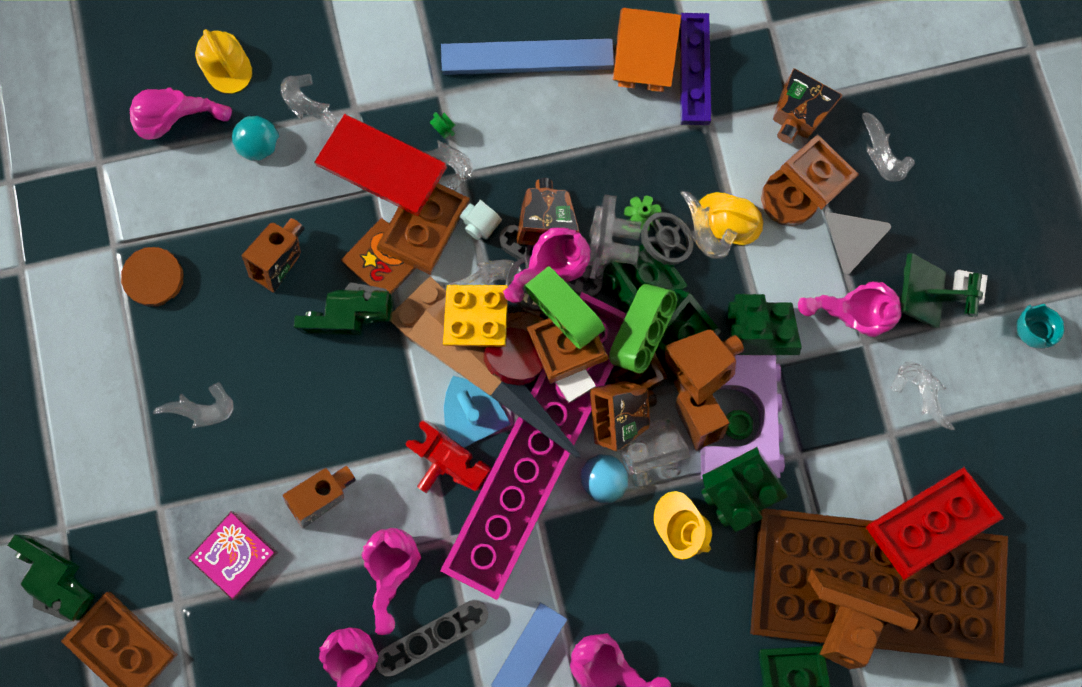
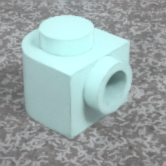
M481 200L475 206L470 203L459 216L464 220L463 224L467 226L465 228L467 233L477 240L481 237L488 239L502 221L500 216Z

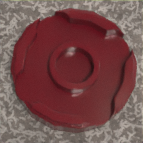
M506 328V347H485L484 362L488 371L492 375L495 373L501 378L500 381L507 384L523 385L531 383L543 369L530 334L524 329Z

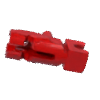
M422 420L419 423V427L426 433V441L424 443H420L417 440H408L406 442V446L433 463L417 487L427 493L438 476L447 473L453 477L455 483L478 491L488 478L492 468L481 460L474 467H470L472 453L445 435L442 430L429 421Z

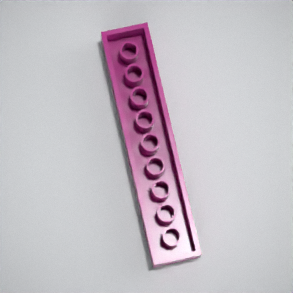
M581 292L579 297L599 317L605 327V330L598 336L607 353L608 360L586 369L596 387L604 386L614 366L609 359L610 350L627 314ZM543 368L531 394L569 441L575 445L592 411L590 391L568 403L556 382L550 384ZM518 417L440 571L498 600L570 453L525 420Z

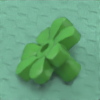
M645 196L642 202L638 197L630 200L632 207L628 206L624 210V215L631 217L627 223L630 229H635L639 225L641 232L643 224L650 216L661 213L660 205L652 206V197Z

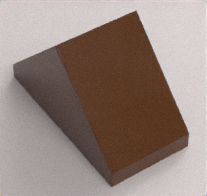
M654 353L648 368L643 373L639 374L620 368L610 374L608 378L611 384L628 381L651 390L663 384L667 376L656 353Z

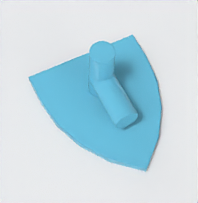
M456 376L452 377L444 402L445 426L452 440L465 448L511 425L498 401L467 379Z

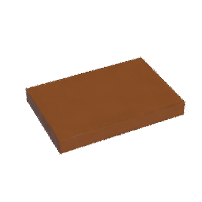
M438 183L418 217L399 207L397 208L377 245V250L431 275L461 219L459 216L468 206L470 198Z
M811 569L808 581L819 599L909 630L915 629L918 618L902 600Z
M106 592L61 640L67 648L109 687H149L178 655L111 592Z

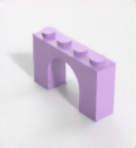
M776 355L734 356L736 359L734 377L718 390H736L745 394L753 401L759 414L758 431L754 438L744 446H705L700 449L701 480H703V474L755 447H758L776 476L780 478V473L784 472L785 467L784 456L779 453V442L783 441V426L778 424V412L782 410V396L780 393H777V382L781 379L780 364H776Z

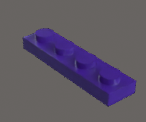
M681 13L679 28L681 125H710L709 13Z

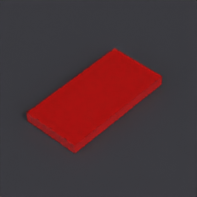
M346 114L343 115L314 161L316 166L417 217L447 169L446 163Z
M963 467L869 523L866 529L903 580H906L993 526L1004 517Z

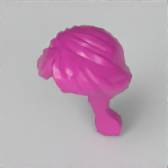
M170 87L160 90L147 89L141 91L132 100L130 120L134 131L140 137L152 140L160 138L168 132L171 126L185 115L208 111L216 119L228 121L232 110L229 106L217 104L208 98L185 96L181 91L173 90Z
M550 228L547 232L540 235L538 242L533 247L529 268L514 276L512 283L503 291L505 299L512 303L521 302L524 298V285L548 266L565 282L581 277L590 261V246L586 239L581 236L580 232L569 228Z
M868 282L865 285H860L855 290L849 292L844 298L821 295L815 298L801 297L798 301L799 312L804 316H812L821 308L826 310L831 316L842 320L846 327L853 328L869 337H876L891 330L898 323L902 314L900 297L883 282Z
M397 528L381 529L374 533L363 546L361 554L364 560V567L377 582V592L374 595L372 607L375 611V633L378 635H387L393 632L395 620L388 613L387 607L390 600L395 597L397 588L403 581L409 578L410 573L415 570L421 559L413 537L402 529Z
M349 627L336 630L327 637L326 641L319 648V659L323 663V668L337 682V687H361L363 682L369 679L370 673L375 669L378 662V654L370 636L357 628Z
M608 633L584 637L576 644L571 654L570 669L581 687H615L617 685L623 687H671L669 680L664 677H657L651 682H646L643 678L639 677L638 672L630 667L624 659L623 652L620 650L617 642Z

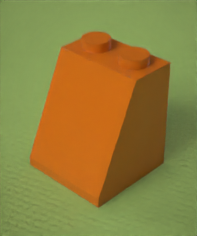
M622 8L620 10L612 79L618 80L619 87L635 88L636 83L647 84L646 90L664 92V86L671 87L681 15Z

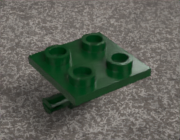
M913 253L907 254L906 266L904 267L903 291L900 297L901 312L932 328H939L942 302L966 300L964 315L967 317H977L979 300L983 299V292L980 291L982 274H969L968 290L944 289L945 271Z

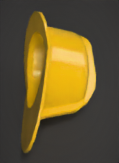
M205 29L203 31L204 35L200 38L196 47L195 56L197 63L214 89L228 94L240 92L248 86L252 78L250 60L239 41L232 34Z
M715 192L707 194L700 199L695 208V220L698 227L712 237L737 245H746L758 239L763 231L764 221L762 214L748 199Z
M677 491L668 492L662 496L655 507L654 525L675 558L685 560L692 558L696 554L709 552L711 550L709 544L712 539V527L710 522L699 512L692 500L684 493Z

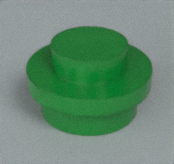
M437 112L433 114L434 118L430 121V124L444 139L449 135L453 137L456 134L453 130L456 124L445 112L441 116Z
M733 410L726 415L729 421L726 431L728 437L734 440H743L752 433L754 428L753 419L746 411Z

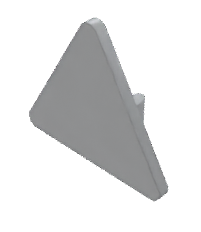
M832 212L827 213L825 216L842 270L845 274H849L891 229V225L888 222Z

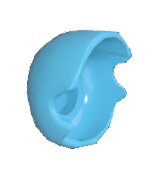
M598 454L587 460L581 470L582 486L596 502L613 503L620 499L628 488L626 468L620 460L612 455Z

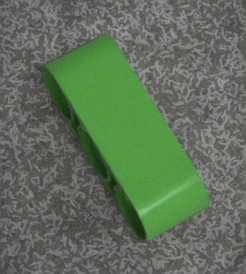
M548 266L524 285L531 299L578 349H582L605 330L599 317L551 267Z
M643 284L639 288L612 344L609 354L612 365L639 374L648 368L676 308L677 295L674 291L650 284Z

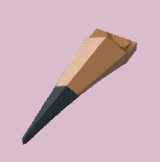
M431 276L392 312L390 322L411 342L504 405L571 455L580 458L578 450L524 384H507L500 381L501 378L495 373L492 375L488 371L484 362L485 347L443 346L446 290Z

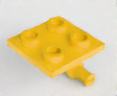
M447 285L443 346L506 347L508 300L505 299L503 291L508 288V285Z

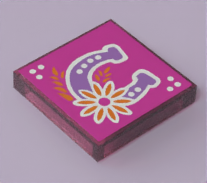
M230 511L187 559L233 601L240 596L279 552L238 514Z

